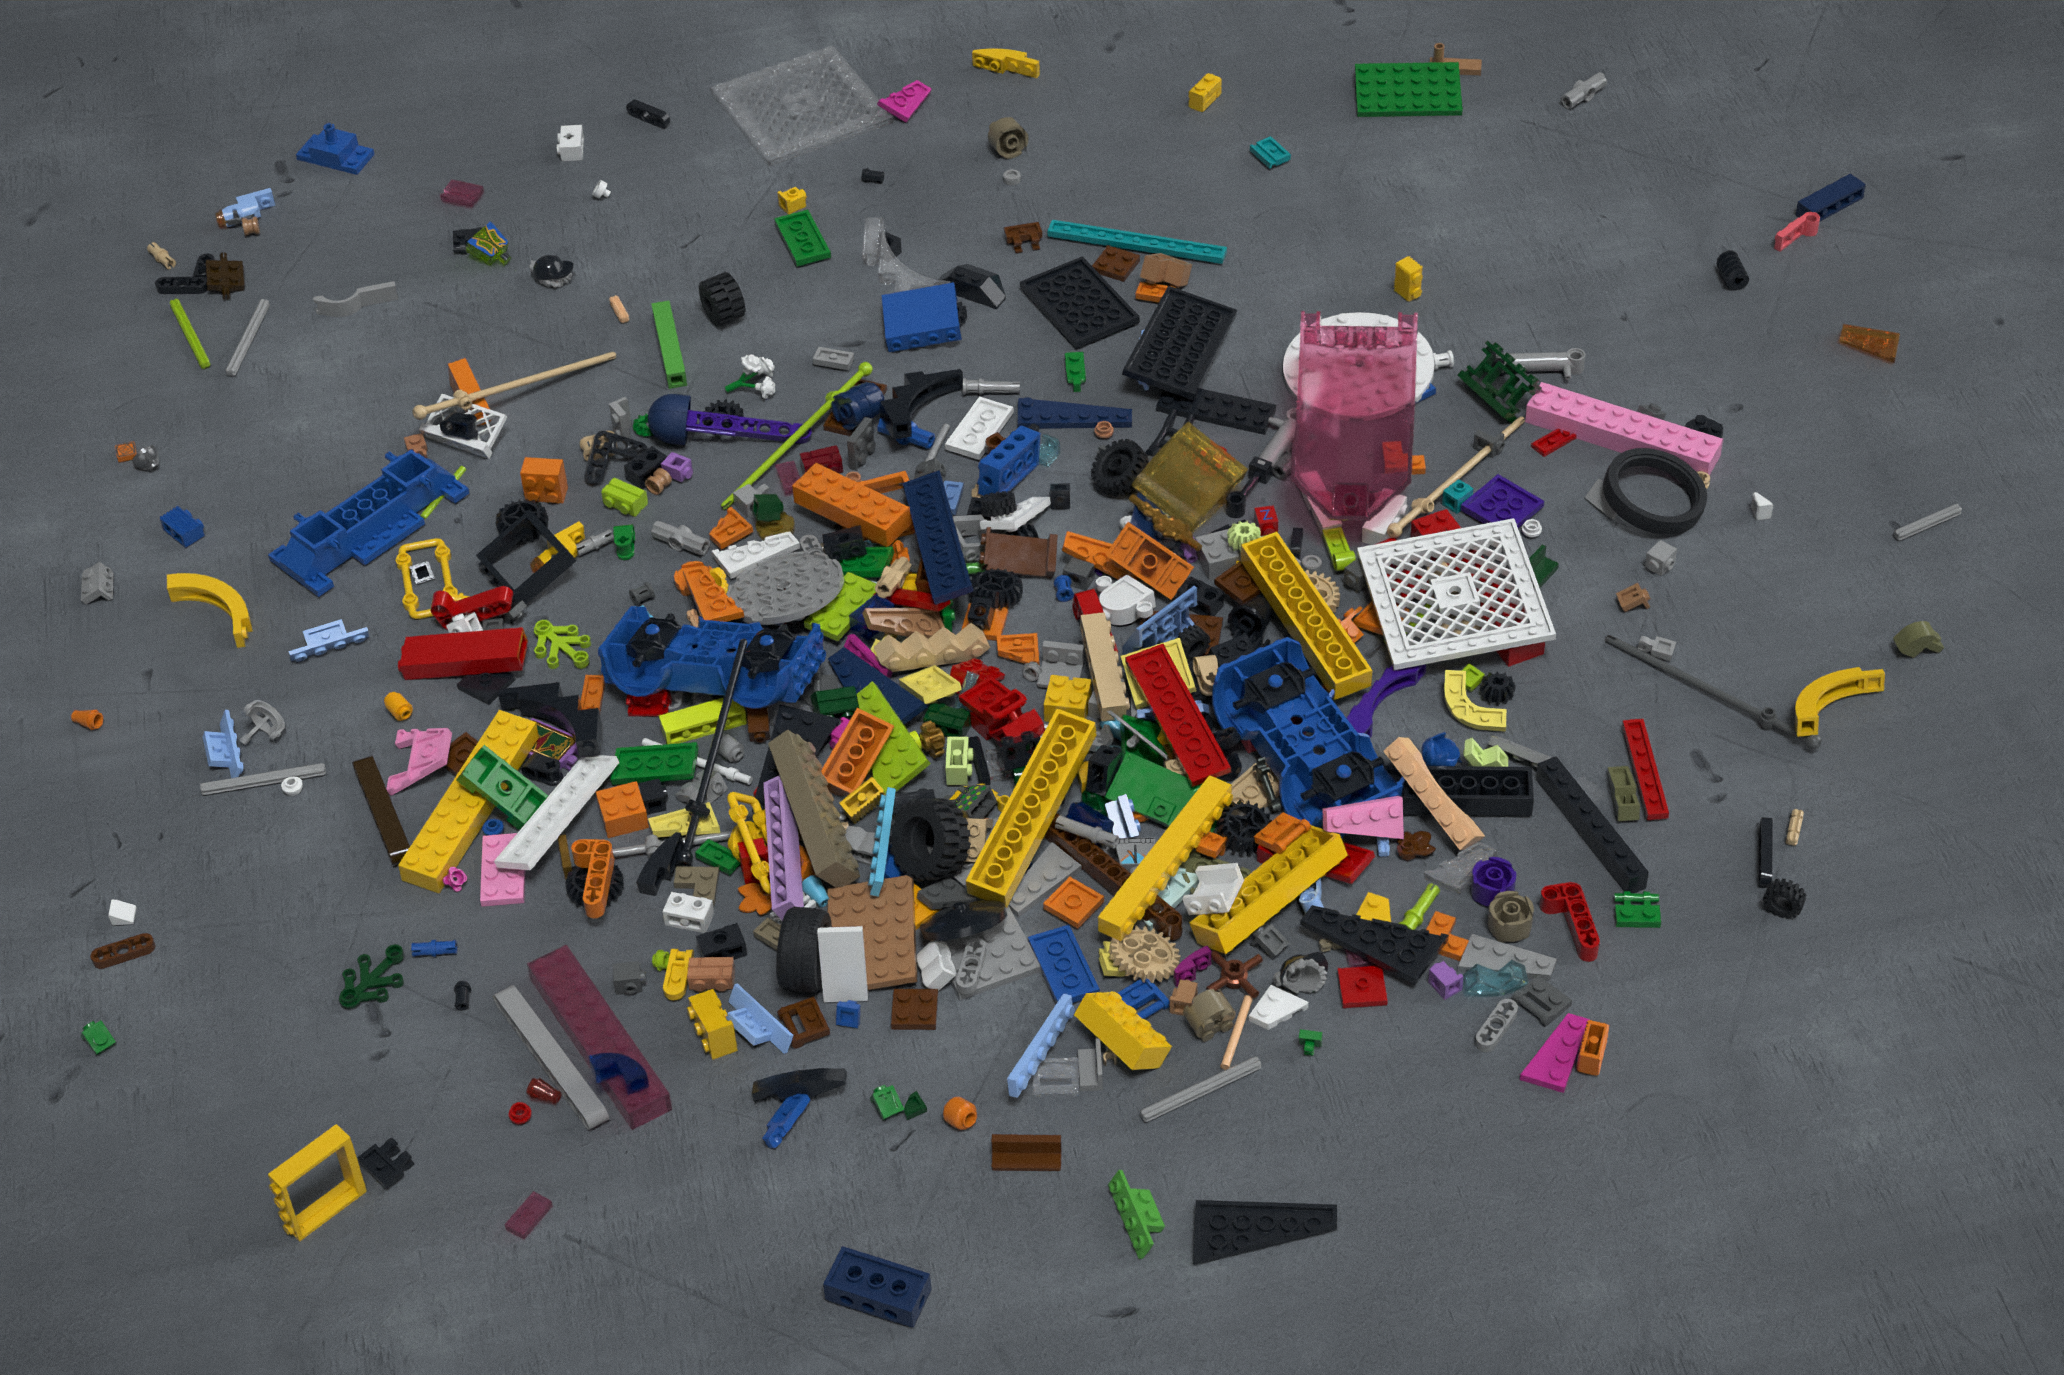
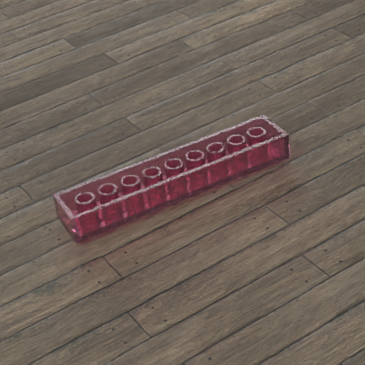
M564 945L527 963L532 983L630 1128L633 1130L671 1111L672 1105L669 1092L569 947Z

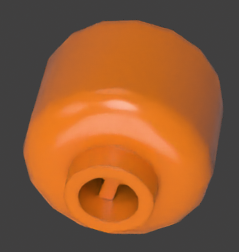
M959 1096L953 1097L944 1106L943 1118L951 1126L959 1130H966L976 1122L977 1110L975 1105Z

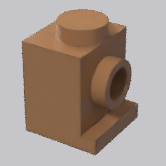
M1180 980L1178 988H1174L1173 994L1170 997V1013L1184 1016V1008L1187 1005L1190 1008L1194 1004L1192 999L1198 995V983Z

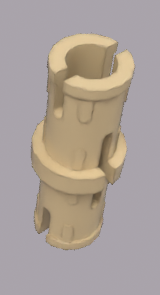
M152 242V245H148L147 251L154 256L157 262L162 263L167 269H172L168 264L173 268L175 267L176 261L169 256L165 249H161L155 242Z

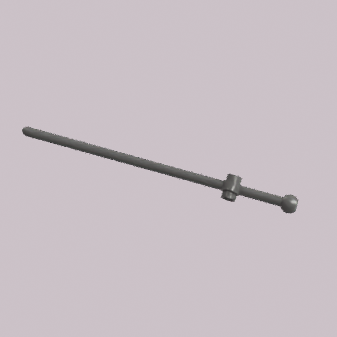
M1612 635L1605 637L1607 643L1759 718L1762 729L1771 730L1774 726L1804 741L1809 749L1815 750L1820 747L1822 739L1819 735L1797 737L1795 727L1777 719L1774 708L1765 707L1761 711Z

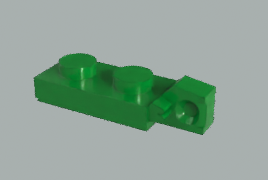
M1084 352L1065 353L1067 383H1073L1074 392H1081V382H1086Z

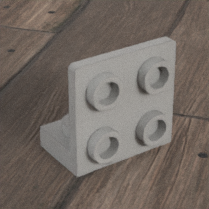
M1044 640L1042 645L1043 662L1041 666L1043 672L1039 674L1037 686L1048 688L1051 675L1068 676L1069 680H1073V677L1081 678L1085 662L1084 645Z

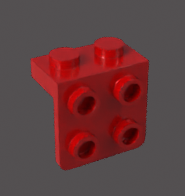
M975 658L953 665L950 676L961 684L962 690L956 692L960 695L990 676L997 681L1005 677V674L1000 672L999 668L984 665L983 661Z

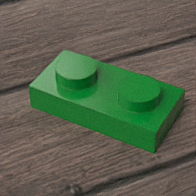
M707 839L695 852L697 859L713 867H719V870L728 875H731L741 864L734 857L730 849L710 839Z

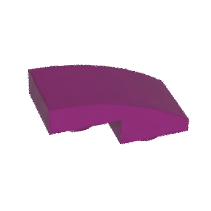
M1208 946L1193 952L1174 970V985L1178 987L1180 980H1189L1191 982L1196 980V971L1204 970L1211 966V950Z

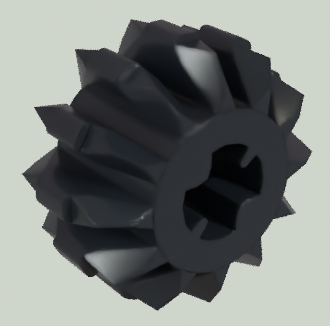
M1498 671L1495 674L1489 672L1487 676H1483L1480 685L1483 700H1488L1489 704L1495 702L1497 705L1500 702L1507 704L1508 700H1512L1516 688L1512 676H1507L1506 672L1499 674Z

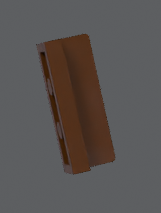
M992 1134L991 1167L993 1171H1061V1135Z

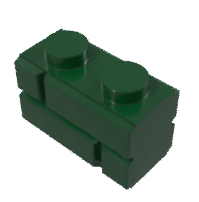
M854 686L816 691L810 697L813 713L830 717L841 716L850 718L856 709L859 708Z
M943 703L930 704L923 718V723L928 721L934 722L936 728H940L945 737H966L971 727V712L964 708L948 707Z

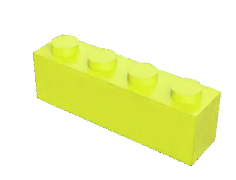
M724 697L660 715L661 731L666 743H683L714 734ZM733 699L724 731L747 724L744 706L738 704Z

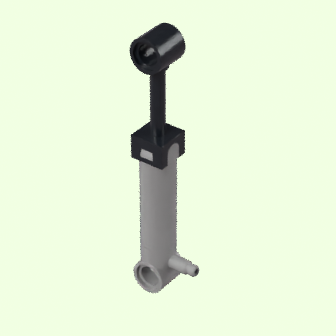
M1292 408L1288 410L1285 421L1272 417L1268 419L1269 423L1280 428L1259 457L1255 456L1250 462L1249 480L1243 489L1227 494L1226 514L1229 517L1236 519L1245 515L1246 496L1257 482L1268 483L1272 477V466L1285 454L1287 446L1292 444L1297 435L1305 431L1306 415L1302 409Z

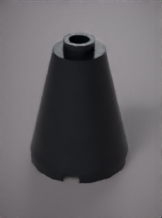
M1263 593L1234 607L1228 614L1227 622L1228 624L1230 623L1233 635L1238 628H1241V635L1245 631H1249V638L1254 633L1256 634L1257 641L1260 636L1264 635L1274 610Z

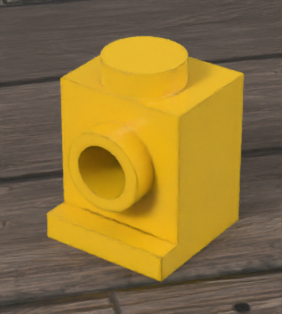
M794 187L783 193L781 191L777 192L779 207L788 215L806 207L807 196L803 189L799 190L797 187Z

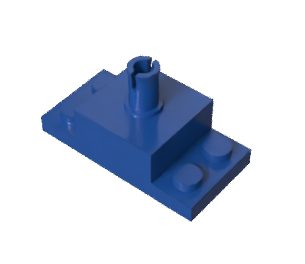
M327 123L323 126L324 130L319 135H312L297 152L296 157L300 161L358 175L375 153L372 148L358 145L356 134L337 130L334 124L331 127V123Z

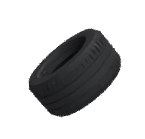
M794 906L788 909L784 915L779 933L776 957L777 980L784 990L816 993L822 989L817 932L818 928L832 927L831 917L823 909Z

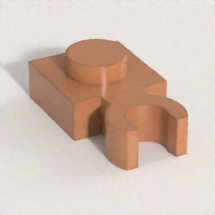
M422 433L404 437L407 451L413 450L417 454L419 453L423 457L428 458L426 452L428 451Z

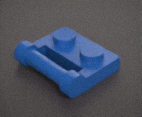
M1142 979L1118 992L1122 1000L1135 1010L1152 999H1156L1157 1002L1137 1013L1142 1019H1146L1161 1009L1165 1010L1170 1007L1169 999L1149 979H1146L1145 982H1142Z

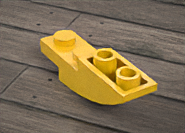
M994 48L972 51V61L975 67L1004 74L1007 70L1033 78H1038L1040 75L1039 61L1027 58V53Z

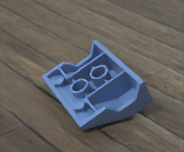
M1191 587L1137 627L1122 646V655L1174 640L1179 636V632H1183L1185 627L1188 628L1190 625H1195L1189 617V607L1197 605V587Z

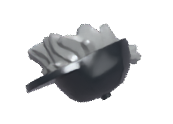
M545 255L537 261L531 260L530 271L533 272L540 284H544L548 288L551 286L560 288L563 286V283H568V280H571V272L574 268L571 261H562L556 255Z
M1320 952L1308 955L1296 954L1284 961L1280 971L1273 976L1275 978L1274 984L1278 987L1283 986L1285 989L1295 993L1300 991L1304 993L1318 992L1327 980L1325 976L1328 971L1327 959Z

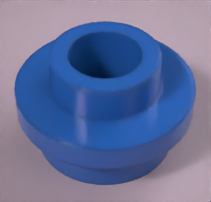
M498 819L486 821L482 827L483 833L486 836L502 834L504 830L503 822Z

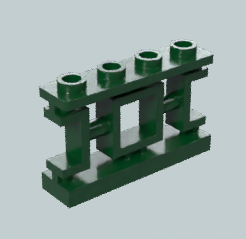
M1487 340L1485 343L1487 347L1482 348V351L1487 355L1476 369L1468 365L1466 367L1468 370L1466 372L1461 370L1457 376L1502 417L1513 423L1517 419L1515 414H1519L1521 411L1515 406L1526 392L1534 396L1536 394L1535 390L1538 389L1540 391L1542 387L1537 384L1539 380L1530 373L1528 376L1525 373L1527 369L1520 363L1517 365L1514 363L1516 360L1509 353H1502L1504 349L1498 343L1492 344ZM1495 352L1506 364L1504 365L1498 361L1492 368L1491 365L1497 359L1492 353ZM1504 370L1510 377L1497 390L1492 383ZM1485 372L1488 373L1482 380L1486 387L1484 388L1472 377L1473 375L1480 379ZM1519 373L1530 385L1527 386L1522 382L1516 389L1514 386L1520 381V378L1515 374ZM1510 393L1511 396L1505 402L1510 408L1507 409L1496 397L1498 396L1503 400Z

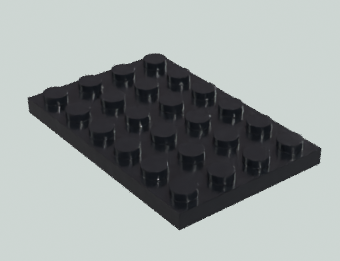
M1083 256L1020 281V288L1076 349L1140 322V316Z

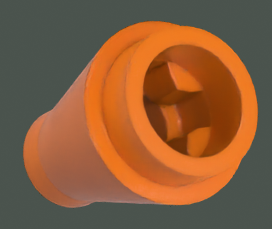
M75 710L71 715L73 722L79 723L91 730L98 729L103 724V715L98 710Z

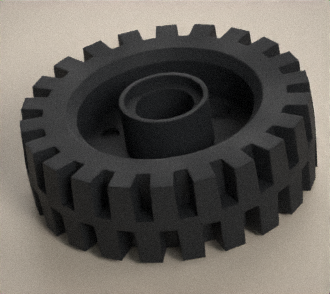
M1119 439L1118 443L1113 441L1112 446L1106 445V450L1102 449L1099 452L1101 455L1095 457L1097 462L1092 464V479L1104 493L1110 496L1125 495V491L1129 493L1132 491V487L1135 489L1138 487L1137 482L1142 483V476L1146 477L1147 472L1145 470L1149 469L1148 456L1133 440L1125 439L1124 441Z

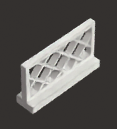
M441 394L437 403L453 399L454 397ZM472 404L471 408L467 409L468 412L464 414L474 415L482 412L484 417L475 422V427L486 422L488 427L478 432L477 439L448 436L440 430V424L437 426L433 425L435 419L442 416L444 420V415L453 411L457 412V409L460 408L458 405L440 410V412L431 413L426 424L422 423L419 428L425 438L490 459L493 453L490 449L501 431L507 416ZM495 417L500 418L497 424L490 427L488 420ZM490 433L487 443L481 441L480 436Z

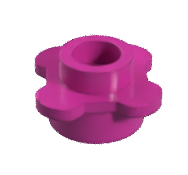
M450 867L448 875L443 878V883L451 886L455 892H459L462 889V884L467 881V876L462 870Z

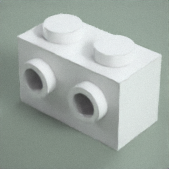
M671 892L663 909L666 926L701 933L707 932L714 916L712 900L704 897L689 896L684 893Z

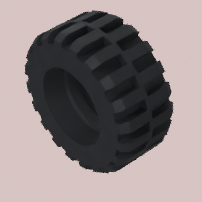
M918 798L909 801L900 809V813L896 814L894 818L895 823L891 825L890 829L892 831V836H890L892 848L890 849L891 854L895 856L894 861L896 865L900 866L899 869L904 874L918 881L943 880L954 876L964 865L963 861H966L969 855L967 850L970 849L971 842H969V837L971 834L967 828V825H969L966 818H963L964 814L960 808H957L956 804L943 798ZM929 825H931L934 833V846L931 854L926 845V833Z

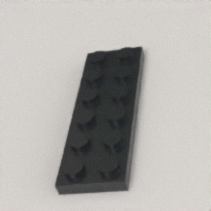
M1199 388L1193 400L1164 390L1156 405V411L1169 414L1170 409L1177 410L1176 416L1187 418L1188 414L1195 415L1194 420L1265 435L1270 425L1268 419L1274 417L1276 405Z

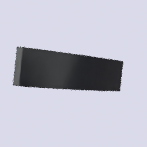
M817 1068L773 1075L754 1081L752 1095L755 1101L775 1093L780 1100L798 1093L807 1094L810 1098L845 1085L847 1071L844 1068Z

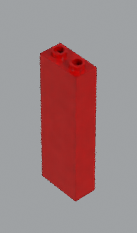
M523 627L410 636L405 638L404 645L401 647L402 656L401 660L398 661V670L402 672L405 680L474 675L485 672L522 671L528 640Z

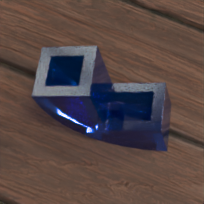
M599 1053L588 1056L591 1071L597 1083L619 1075L628 1095L649 1087L647 1073L636 1060L618 1053Z

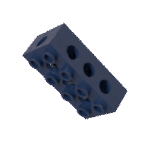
M844 1246L841 1247L823 1283L825 1300L914 1328L932 1290L930 1273Z

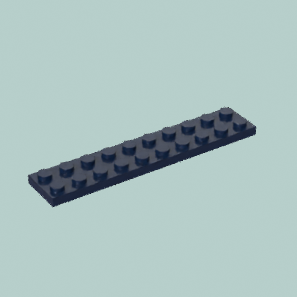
M940 470L904 482L903 486L907 502L910 507L913 525L935 605L973 592Z

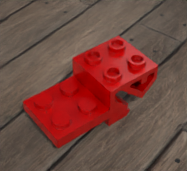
M992 676L959 695L960 703L985 721L987 734L997 741H1001V738L1006 736H1021V733L1025 731H1033L1039 736L1045 731L1044 723L1035 708L1024 714L1021 712V707L1027 703L1026 696L1016 688L1012 691Z

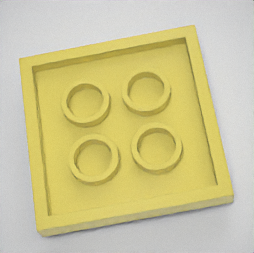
M1180 638L1161 643L1165 645L1190 693L1196 692ZM1154 646L1121 656L1136 709L1149 705L1125 662V657Z

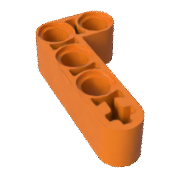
M579 839L572 844L571 849L575 865L581 868H588L583 893L585 912L590 918H599L605 912L614 867L612 844L608 840Z

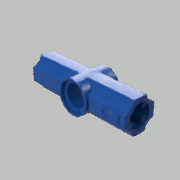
M880 418L877 426L878 431L890 435ZM911 421L912 437L896 439L902 445H907L910 442L930 449L933 446L935 434L918 428Z

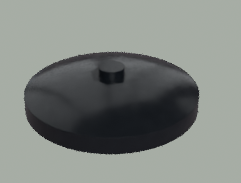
M996 900L958 902L925 919L920 924L922 937L930 941L963 938L980 933L999 924L1006 918L1007 911L1005 904Z

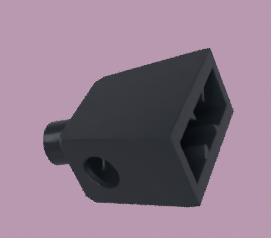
M1101 745L1089 758L1087 791L1106 796L1121 766L1122 750L1119 747Z

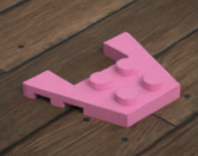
M430 728L426 731L412 729L411 732H406L404 729L397 731L395 745L399 749L411 745L412 748L408 770L388 778L386 789L390 796L447 764L452 732L448 728Z

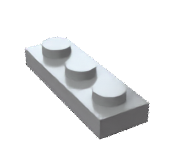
M1491 736L1488 743L1491 746L1498 745L1504 753L1506 751L1512 753L1513 758L1525 761L1527 759L1532 761V765L1537 768L1538 763L1552 758L1499 736Z

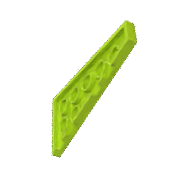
M872 681L857 693L859 709L894 725L893 731L871 767L873 778L885 793L887 787L896 789L895 792H897L931 763L880 689Z

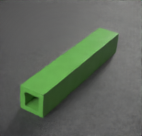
M670 301L651 303L668 388L687 386L686 373Z

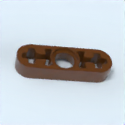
M142 933L98 947L92 951L90 957L95 968L105 969L152 953L155 949V942L152 935ZM122 948L129 949L124 954H118V951Z

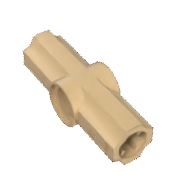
M901 557L896 559L890 567L886 566L884 568L881 579L875 586V591L879 597L886 598L891 596L896 588L901 589L906 575L911 570L912 564L909 563L908 558Z

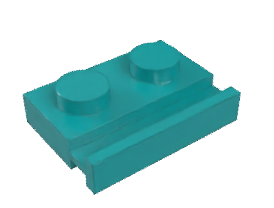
M1271 136L1256 142V145H1250V152L1269 169L1273 165L1277 166L1291 160V154Z

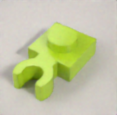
M1468 664L1462 670L1466 671L1465 690L1468 689L1472 692L1482 682L1483 676H1485L1484 673L1471 664Z

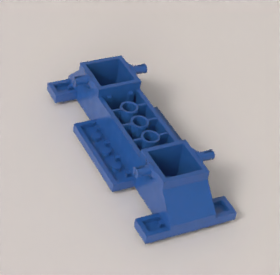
M409 450L400 456H395L388 452L385 454V459L389 460L390 463L381 469L382 476L327 513L320 510L309 517H304L300 513L295 514L293 518L299 524L290 530L291 538L287 546L283 544L268 554L269 560L319 597L334 587L333 581L325 576L327 573L352 556L362 564H368L425 524L424 518L416 512L441 495L456 503L470 494L469 489L440 465L419 453L417 454L413 450Z

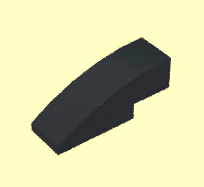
M675 832L666 839L648 859L636 882L640 893L656 896L662 879L672 878L677 864L676 855L682 850L684 845L681 832Z

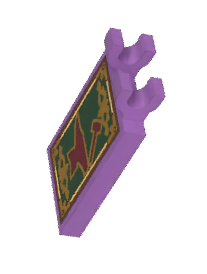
M532 718L531 721L537 724L539 738L527 755V758H530L533 753H540L559 760L560 770L563 767L570 771L578 760L573 755H579L575 738L568 732Z

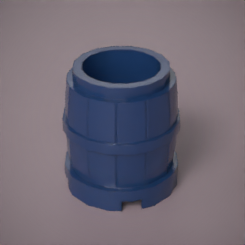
M865 382L851 387L846 392L835 395L833 397L835 398L834 401L831 402V407L837 422L841 421L844 424L842 426L844 429L852 430L857 428L865 417L873 419L880 414V401L885 400L876 384Z

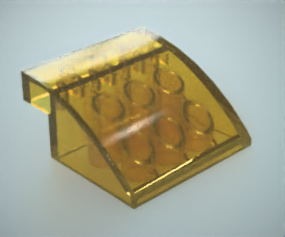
M1187 422L1152 458L1135 479L1132 486L1169 516H1174L1175 519H1180L1183 524L1189 525V531L1193 533L1226 503L1227 494L1244 479L1248 468L1191 423Z

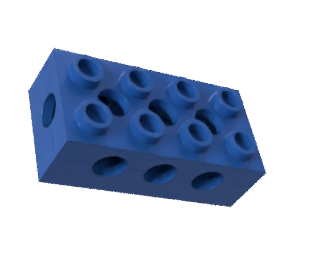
M1020 426L1005 440L1001 441L995 449L991 450L984 459H981L978 465V494L984 496L992 492H1008L1039 465L1041 433Z

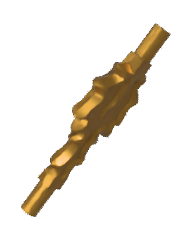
M1134 494L1129 497V501L1136 505L1138 510L1142 511L1145 516L1152 518L1154 530L1163 533V536L1166 538H1173L1175 541L1188 544L1196 551L1201 550L1202 545L1193 539V533L1189 531V525L1183 524L1180 519H1175L1174 516L1168 518L1166 514L1160 512V509L1153 508L1147 501H1142Z

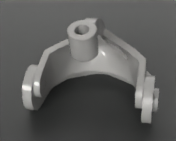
M254 700L243 708L242 714L245 717H250L256 726L248 734L245 733L240 738V741L246 745L258 729L268 733V738L272 741L277 739L285 728L282 716L274 707L264 701ZM257 712H260V713L264 714L265 717L263 718V717L257 715L256 713H257ZM268 719H270V721L272 722V727H270V725L268 724Z

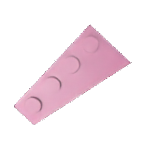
M1393 796L1324 808L1323 830L1327 832L1404 839L1403 798Z

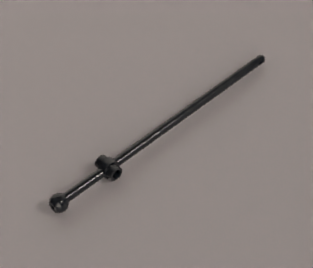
M745 638L741 639L738 645L696 801L693 799L689 800L685 807L686 811L691 815V820L683 849L676 855L677 862L684 866L689 865L693 860L691 848L699 819L705 820L710 813V809L706 807L704 801L748 644Z

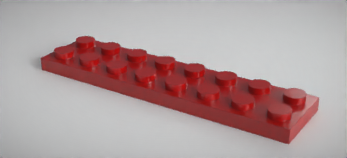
M1160 644L1125 657V662L1191 786L1204 783L1209 775L1217 778L1230 773L1231 767L1165 645Z

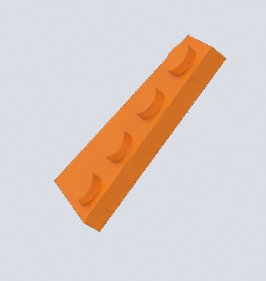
M703 566L683 570L685 581L700 616L704 620L727 622L744 617V611L735 605V601L725 594V590L715 583V579Z

